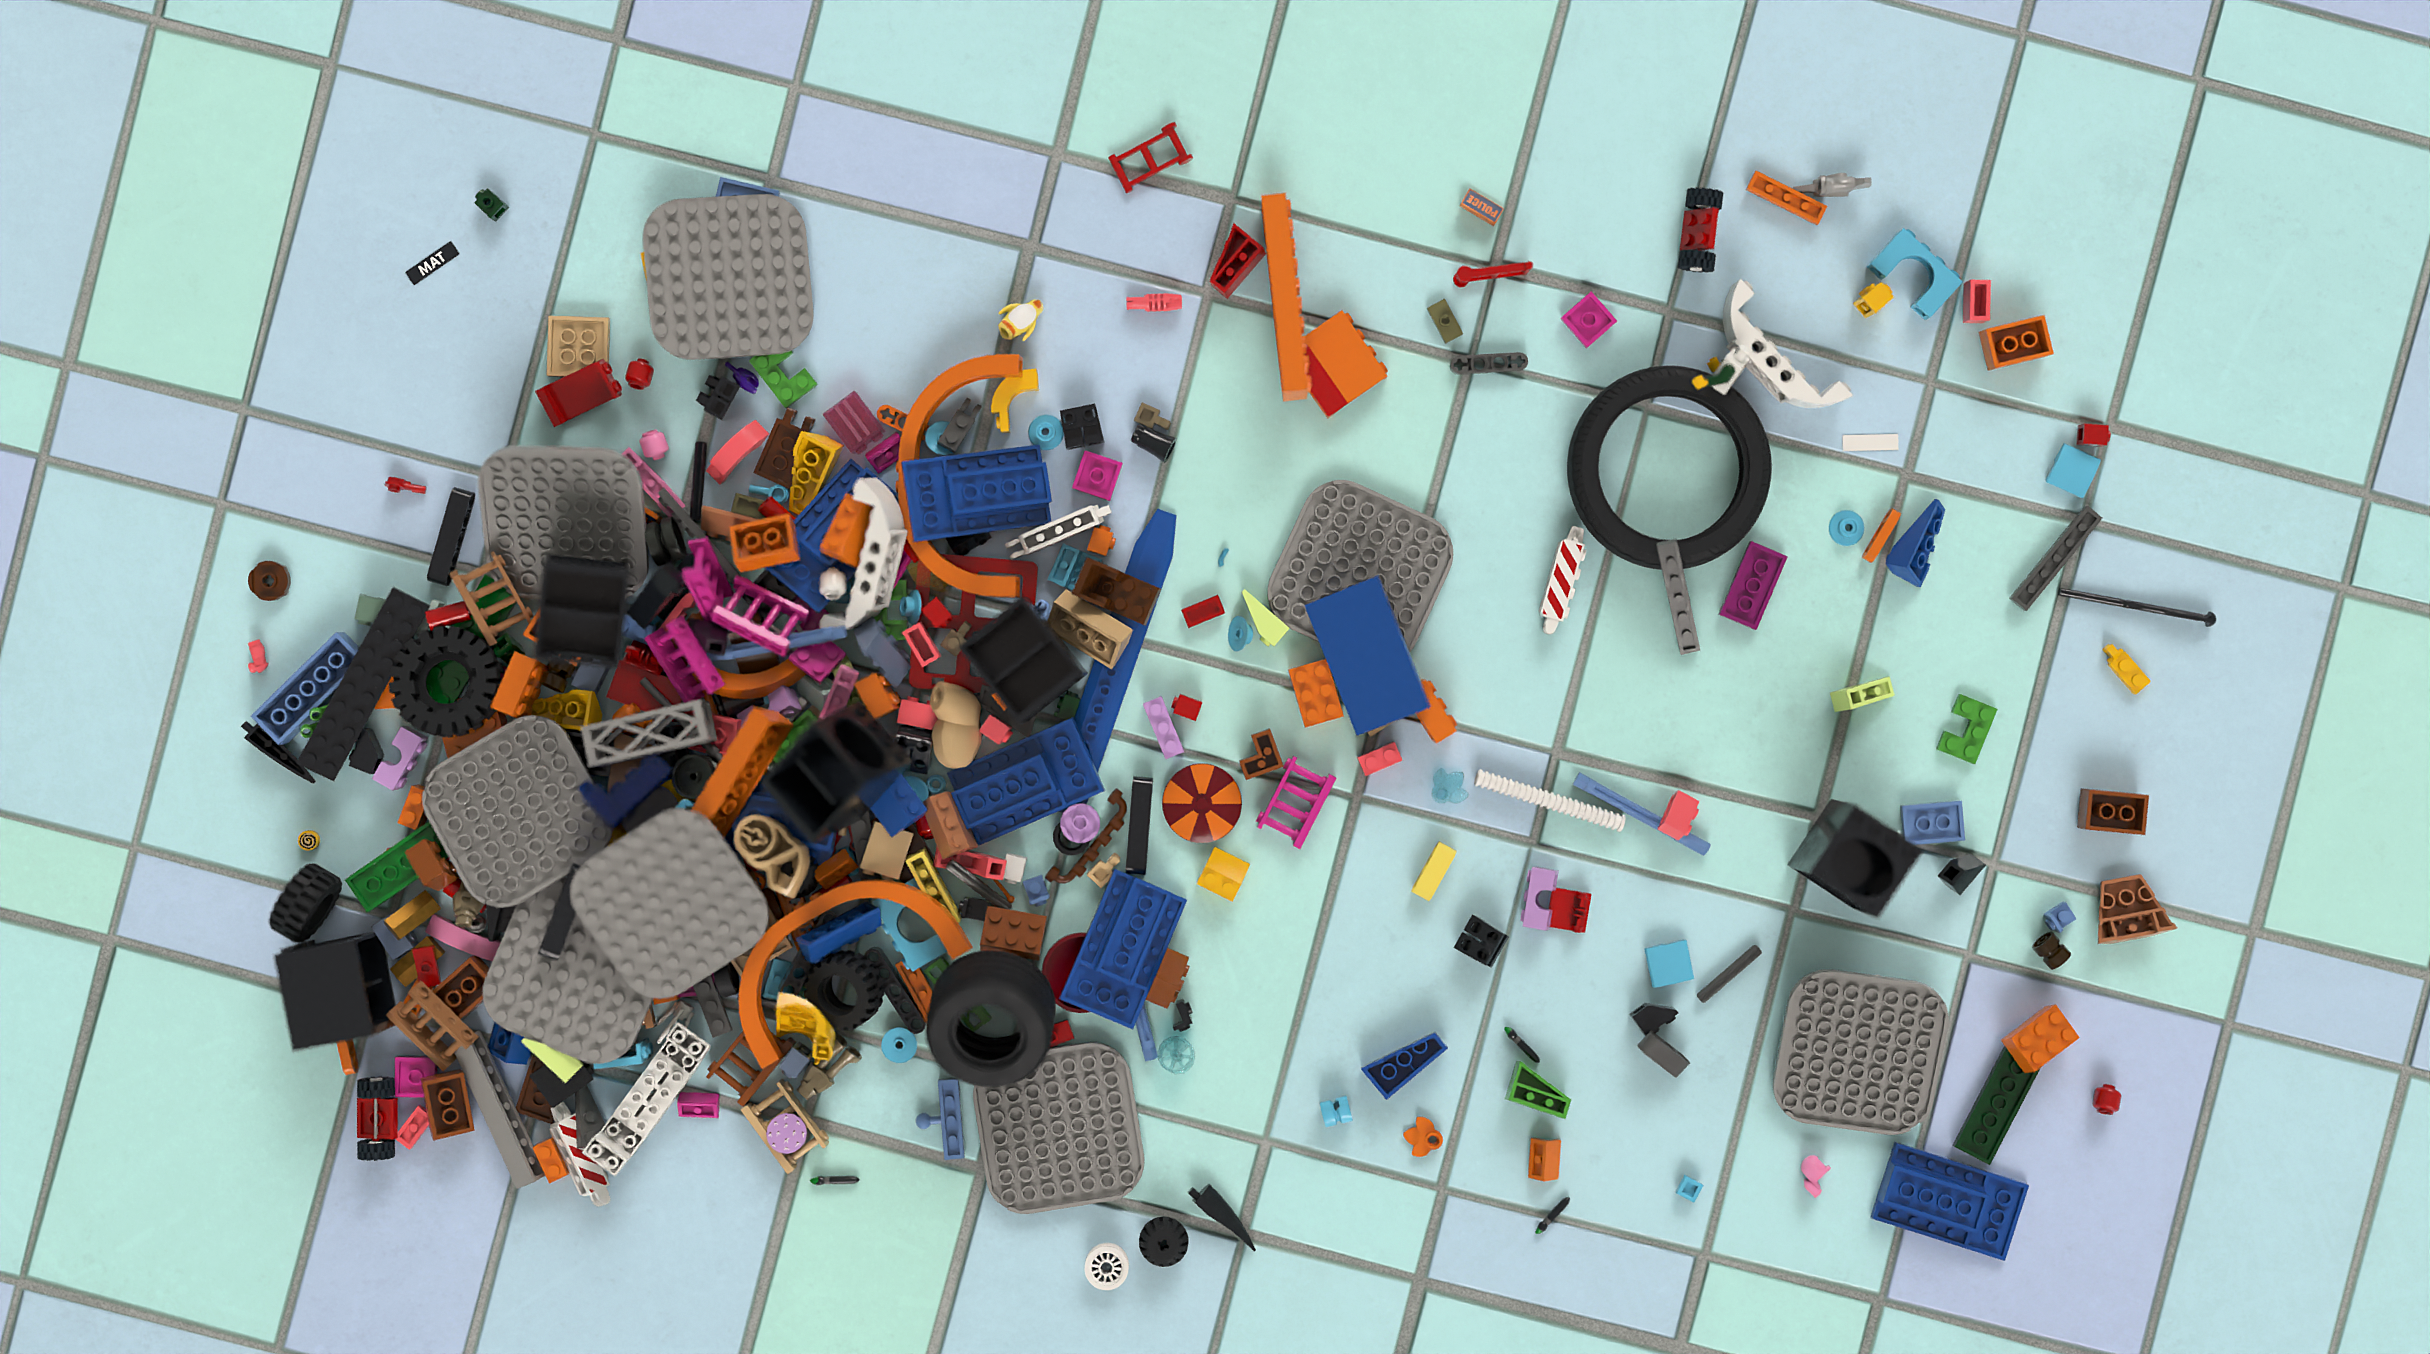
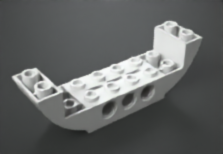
M1740 279L1731 286L1723 308L1724 333L1728 341L1726 347L1731 351L1733 348L1737 349L1739 345H1744L1750 350L1747 355L1750 361L1746 368L1781 404L1787 402L1804 408H1820L1833 405L1853 396L1850 392V387L1840 381L1830 384L1819 395V390L1804 380L1806 378L1804 374L1799 370H1795L1791 366V361L1776 351L1778 349L1776 345L1771 341H1767L1763 337V332L1748 322L1750 319L1745 313L1738 311L1755 294L1752 291L1753 287L1751 284ZM1780 374L1783 376L1784 381L1781 380Z
M878 478L858 479L854 485L853 499L874 506L870 513L871 522L865 533L866 541L860 553V565L855 572L856 581L850 592V605L847 607L846 612L839 611L825 614L820 620V629L843 625L846 626V630L854 629L872 616L875 618L883 608L889 607L908 530L904 527L903 515L896 498Z
M679 1022L676 1023L667 1035L664 1045L602 1130L592 1138L582 1152L614 1176L617 1175L648 1135H650L693 1076L710 1049L708 1043Z

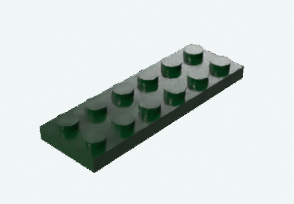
M2004 1046L1952 1146L1990 1165L2041 1068L2035 1072L2024 1073Z

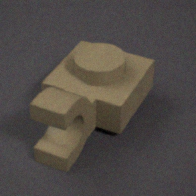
M1143 402L1134 418V422L1151 429L1156 424L1163 429L1169 430L1171 425L1169 420L1159 417L1160 410Z
M965 621L958 631L952 628L940 645L956 657L960 652L958 647L967 640L964 636L972 625Z

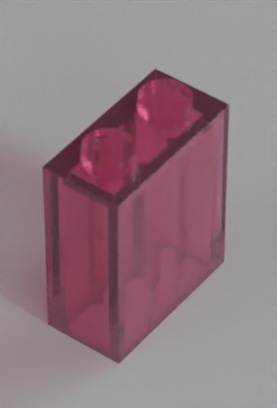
M855 390L822 414L852 454L857 453L859 455L868 448L867 444L871 441L875 443L884 436L882 433L886 431Z

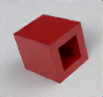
M2087 423L2078 425L2076 445L2106 446L2111 437L2110 430H2108L2109 425Z
M938 596L921 609L936 628L939 626L944 628L952 621L950 617L953 614Z
M1180 694L1179 698L1175 696L1171 708H1174L1173 713L1196 721L1202 702Z

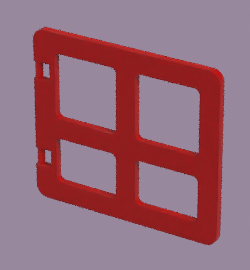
M941 554L958 568L972 574L984 571L1022 575V596L1029 598L1035 605L1038 575L1036 563L1022 560ZM919 559L916 590L919 591L921 596L922 609L929 603L931 571ZM962 590L960 614L952 615L950 617L952 621L944 628H953L958 631L962 624L967 621L972 626L964 637L969 639L973 632L979 631L994 618L975 616L976 594ZM921 610L917 623L922 621L926 629L929 627L936 628ZM911 649L909 683L914 688L933 689L936 684H932V677L944 678V682L964 687L973 693H980L982 685L988 686L982 677L971 676V663L961 651L957 655L956 672L951 675L925 672L924 667L921 666Z

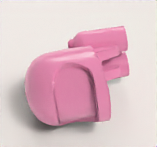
M1810 1155L1802 1161L1801 1171L1808 1178L1804 1180L1805 1189L1816 1198L1822 1191L1818 1180L1831 1167L1829 1165L1825 1166L1817 1156Z

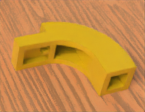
M1037 369L1023 370V377L1005 378L997 387L992 399L991 413L999 414L1000 417H996L997 429H1001L1002 433H1010L1009 406L1011 401L1020 393L1039 391Z

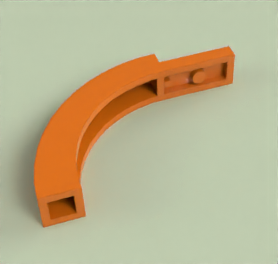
M789 658L774 668L753 674H734L715 667L725 685L712 693L734 699L765 697L782 685L790 687L802 679L806 673L793 664ZM694 672L692 675L697 684H699L701 681Z

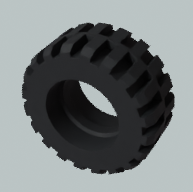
M307 864L304 868H301L284 887V890L280 893L278 900L273 906L269 918L271 929L294 943H303L305 940H308L321 927L324 920L329 916L330 911L334 908L340 896L339 893L342 890L340 877L317 864Z
M840 950L826 956L809 970L807 979L804 982V988H807L803 991L804 998H807L808 1002L820 1011L834 1030L838 1028L839 1031L856 1029L874 1016L883 1003V998L881 997L884 996L885 991L884 988H881L884 984L883 978H879L878 974L880 972L878 968L875 969L872 966L873 962L870 959L865 960V956L860 953L855 955V952L850 950L846 952ZM833 975L844 977L853 985L857 996L856 1005L845 1004L836 997L832 989Z

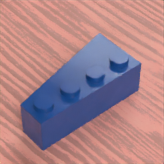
M1433 1032L1361 1067V1070L1387 1100L1446 1051L1448 1046L1436 1032Z

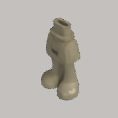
M462 879L459 891L453 895L454 916L456 917L455 925L471 927L472 921L476 919V915L480 913L484 904L469 893Z
M836 1032L831 1059L829 1061L825 1059L820 1060L817 1065L811 1062L803 1075L801 1085L797 1088V1091L807 1100L812 1095L816 1096L818 1093L831 1087L834 1084L833 1078L847 1064L857 1063L862 1059L858 1050L848 1046L828 1070L825 1068L847 1046V1041Z

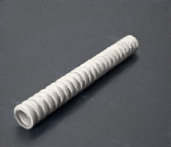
M1482 769L1477 772L1474 780L1475 786L1480 785L1481 788L1486 787L1487 790L1492 789L1493 792L1498 791L1499 794L1504 793L1505 796L1510 795L1511 798L1515 796L1518 800L1521 798L1522 801L1525 802L1527 800L1530 804L1533 802L1536 806L1540 804V807L1546 806V809L1552 808V811L1558 810V813L1563 812L1564 815L1569 814L1571 817L1574 815L1575 818L1579 819L1580 817L1583 821L1587 819L1589 823L1593 821V824L1599 823V826L1605 825V828L1611 827V830L1617 829L1620 832L1625 824V815L1619 816V813L1613 814V811L1607 812V809L1601 810L1600 807L1596 808L1588 803L1585 805L1582 801L1578 803V800L1572 801V798L1566 799V796L1560 797V794L1554 795V792L1548 793L1547 790L1542 791L1541 788L1536 789L1535 786L1530 787L1529 784L1525 786L1524 783L1521 782L1519 784L1516 780L1513 782L1512 779L1507 780L1506 777L1500 778V775L1495 776L1494 773L1489 774L1488 771L1483 772Z

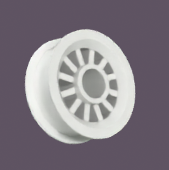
M1102 1243L1092 1248L1088 1253L1085 1262V1275L1094 1287L1101 1290L1115 1289L1125 1281L1128 1275L1129 1260L1125 1251L1118 1245ZM1106 1262L1110 1263L1112 1269L1104 1270L1101 1265Z

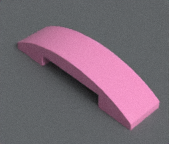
M630 447L622 453L638 470L643 490L668 517H671L674 511L669 506L665 508L658 500L660 497L658 492L662 488L668 491L682 509L686 506L663 479Z
M842 664L840 665L818 718L847 706L855 687L854 683L857 682L860 672Z
M437 914L432 915L425 931L432 937L452 947L492 962L501 943L498 940L490 942L489 937L471 933L463 927L456 926L451 920Z

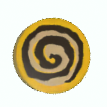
M304 831L298 837V844L303 850H314L320 844V837L315 831Z

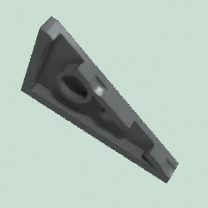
M587 1085L575 1092L577 1148L583 1149L587 1147L592 1138L605 1125Z

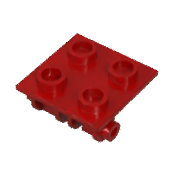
M634 640L631 646L628 645L626 647V655L622 662L654 675H661L663 668L648 645Z
M1556 888L1555 891H1551L1549 909L1552 910L1550 927L1570 930L1576 933H1585L1592 894Z

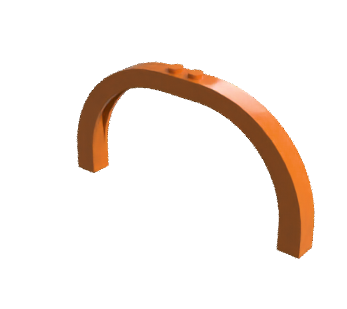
M1019 354L986 355L972 358L949 368L936 377L919 395L906 418L900 439L899 461H896V472L899 473L895 488L898 493L904 527L908 530L907 539L912 549L923 564L946 583L963 591L986 597L1020 598V577L972 574L949 562L934 547L931 540L913 542L901 462L919 459L925 428L935 410L952 393L979 380L1023 377V357Z
M881 879L851 882L822 895L818 892L809 897V903L804 905L801 902L792 907L793 912L769 928L751 951L745 964L739 987V1015L742 1029L761 1068H765L784 1056L767 1026L762 1008L761 991L764 972L773 952L792 931L841 903L860 898H880L902 904L923 917L935 930L953 960L973 948L954 916L938 900L926 892L905 883Z

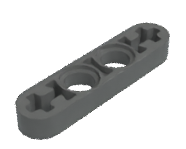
M1520 352L1462 355L1452 359L1450 370L1457 375L1517 372L1527 367L1528 357ZM1498 357L1504 360V366L1500 369L1496 368L1493 364L1494 359ZM1507 357H1510V361H1515L1517 357H1520V360H1524V363L1520 367L1517 364H1510L1511 368H1507ZM1467 359H1471V370L1469 371L1467 370L1468 366H1463L1460 371L1457 367H1454V364L1457 363V360H1460V362L1464 364L1468 363ZM1482 359L1485 364L1484 368L1481 370L1476 369L1473 365L1474 360Z

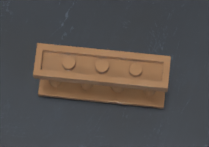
M494 551L490 552L494 559L493 561L465 575L463 573L459 575L457 569L449 573L489 646L497 643L494 638L497 636V633L524 619L530 623L531 618L534 617L529 606L524 607L503 569L506 564L502 556H496ZM497 567L499 568L503 578L475 592L468 591L466 585L469 584V581ZM508 585L513 595L485 609H478L475 603L478 602L479 598ZM515 602L518 603L522 612L495 626H488L485 622L488 619L487 616Z
M420 981L408 992L412 998L406 1004L400 1001L385 1016L444 1071L457 1059L454 1052L460 1046L466 1050L479 1037ZM417 1004L426 1011L420 1019L411 1011ZM432 1017L441 1025L434 1033L425 1025ZM446 1032L455 1039L449 1047L440 1039Z

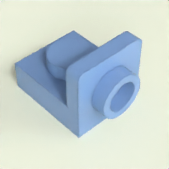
M1042 874L1023 881L1030 905L1035 904L1037 907L1047 903L1046 899H1049L1050 895Z
M2066 902L2058 904L2043 914L2046 918L2045 924L2051 931L2054 930L2058 933L2063 931V927L2076 920Z

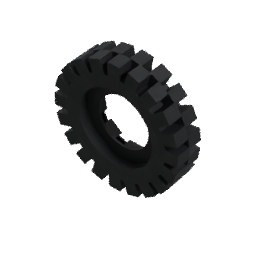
M444 626L433 627V631L424 630L418 633L419 638L416 640L410 638L404 644L407 648L405 653L400 650L398 651L394 659L399 664L397 667L391 666L389 676L394 677V682H389V693L395 696L391 700L394 707L401 711L399 715L406 722L411 723V726L441 737L463 736L469 734V729L477 730L483 726L482 720L484 718L489 720L495 713L490 707L503 679L500 674L504 673L503 665L497 661L498 657L493 648L489 647L488 642L481 637L453 626L449 628ZM446 660L460 663L464 666L469 676V685L466 693L458 701L449 704L435 701L429 695L426 687L429 671L436 664Z

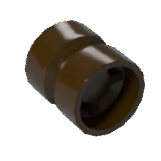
M549 661L547 664L548 671L543 673L539 683L549 689L564 693L568 684L566 679L571 678L575 666L571 663Z
M2050 931L2039 937L2033 943L2032 949L2039 957H2044V963L2053 970L2063 965L2070 958L2071 952L2065 945L2059 944L2060 940Z

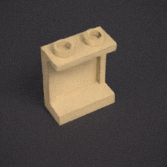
M874 821L862 862L859 866L863 869L862 872L874 876V873L881 874L882 879L899 880L913 833L903 830L891 838L882 824Z

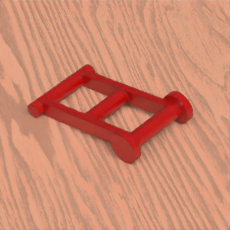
M1175 122L1164 126L1161 129L1163 133L1118 157L1115 154L1108 157L1126 193L1133 191L1132 186L1176 163L1184 165L1193 159L1192 154L1187 155L1175 131L1177 127ZM1169 136L1179 156L1157 167L1148 146ZM1141 151L1151 171L1129 182L1119 162Z
M1527 261L1471 269L1469 266L1464 265L1457 270L1453 277V282L1457 287L1462 288L1473 281L1527 275L1532 269L1533 263Z

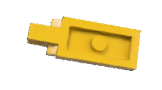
M2108 644L2102 649L2109 657L2106 660L2108 662L2107 665L2133 694H2137L2151 682L2122 649L2117 650L2113 644Z

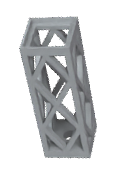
M696 700L581 727L589 767L609 766L718 741L710 703L704 700ZM694 710L695 717L683 712ZM666 716H669L660 726L652 731ZM675 717L692 722L675 739L659 734ZM656 719L646 729L632 725ZM697 725V727L684 740H682ZM615 728H618L603 742V739ZM624 729L640 734L625 750L609 746ZM647 736V738L633 752H630L638 743H640ZM653 739L668 743L643 749ZM605 752L614 754V755H616V756H611V757H607V758H606V753H605Z

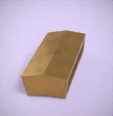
M424 890L385 919L384 924L395 938L400 940L441 908L433 897Z
M426 936L414 947L434 945L437 960L445 953L432 936ZM412 950L390 968L391 972L405 987L418 977Z

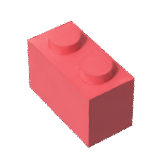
M1969 280L1964 283L1963 323H1985L1990 320L1991 280Z
M922 621L902 632L922 667L942 656Z
M907 696V699H901L897 723L929 730L933 729L938 718L931 708L930 700H927V703L919 702V698Z
M994 714L989 715L979 732L998 745L1008 742L1013 735L1012 727Z
M1394 741L1357 756L1365 776L1402 761Z
M1678 790L1671 796L1657 829L1676 840L1681 839L1684 835L1687 836L1692 828L1690 825L1691 820H1694L1699 812V809H1697L1699 801Z

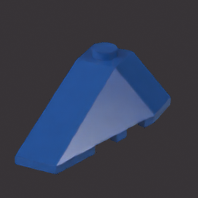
M1934 499L1893 546L1886 558L1885 564L1892 574L1917 587L1922 586L1929 571L1928 557L1930 552H1934V536L1939 533L1944 517L1945 508L1939 499Z

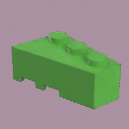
M1516 1061L1505 1100L1566 1119L1571 1099L1528 1068L1524 1063Z

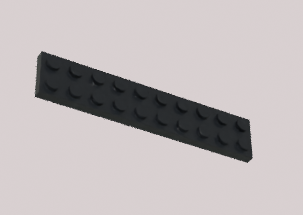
M394 586L392 587L296 764L327 779L335 780L391 678L389 676L391 666L397 667L399 664L394 658L399 650L405 653L407 648L404 644L414 637L425 617V611H428L431 605Z

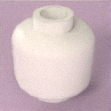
M829 568L820 575L821 594L831 600L839 599L846 592L845 574L836 568Z

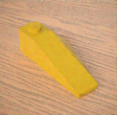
M805 431L800 432L793 449L794 465L791 473L793 478L792 486L790 487V511L799 515L824 488L844 445L824 435Z
M575 689L564 694H555L552 697L537 699L532 705L533 711L531 716L549 718L558 723L564 730L582 732L581 727L600 723L602 720V711L594 691Z

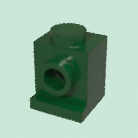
M488 188L480 190L475 196L477 200L474 203L495 222L509 208ZM489 200H491V203L489 205H485Z
M507 632L496 640V644L492 645L496 656L500 657L508 665L514 651L525 655L522 645Z
M1067 690L1065 696L1060 697L1057 708L1060 710L1059 712L1055 711L1054 716L1065 720L1072 717L1075 718L1081 701L1080 698H1077L1078 694Z

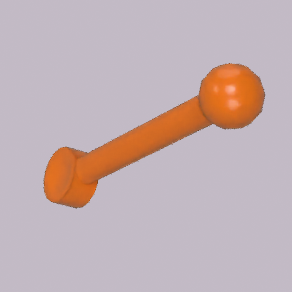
M993 879L1007 897V901L1013 903L1015 900L1014 896L1010 895L997 879Z

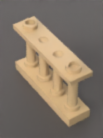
M781 1079L776 1084L779 1087L777 1091L758 1105H753L751 1102L748 1103L741 1111L788 1175L797 1167L796 1160L818 1144L824 1149L829 1144V1137L823 1129L820 1130L794 1095L792 1085L788 1081L785 1082L784 1079ZM782 1096H785L791 1105L779 1114H793L796 1111L805 1123L806 1128L808 1127L814 1136L797 1151L788 1154L779 1153L772 1149L766 1136L767 1127L771 1120L764 1121L761 1117V1111Z

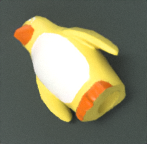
M1034 299L1025 304H1010L1000 310L999 315L1008 312L998 324L1002 338L1011 340L1025 332L1026 334L1022 340L1025 341L1030 337L1035 329L1036 320L1044 309L1042 302Z

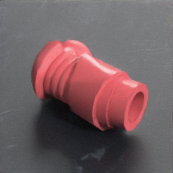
M260 639L248 643L254 661L248 664L251 673L257 671L261 673L269 664L266 663L265 648Z

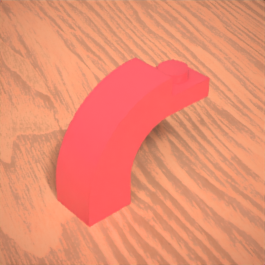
M756 420L752 421L723 445L710 460L711 464L706 471L719 485L722 484L733 469L749 453L762 445L769 433Z
M936 847L934 867L946 869L948 862L953 859L973 874L997 880H1003L1007 862L1004 859L974 851H966L942 859L939 849Z

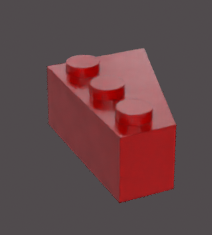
M1235 223L1231 227L1230 235L1224 244L1222 254L1209 280L1212 287L1226 299L1231 296L1266 255L1264 247Z

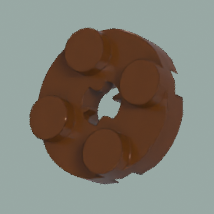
M260 562L249 573V588L261 600L275 601L286 596L289 592L291 584L290 574L287 567L278 562ZM269 575L274 579V583L270 587L268 583H265V579H268L267 576Z

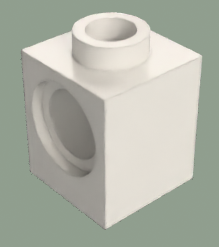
M1007 853L1005 858L1007 861L1004 873L1005 882L1016 884L1017 881H1022L1027 857Z

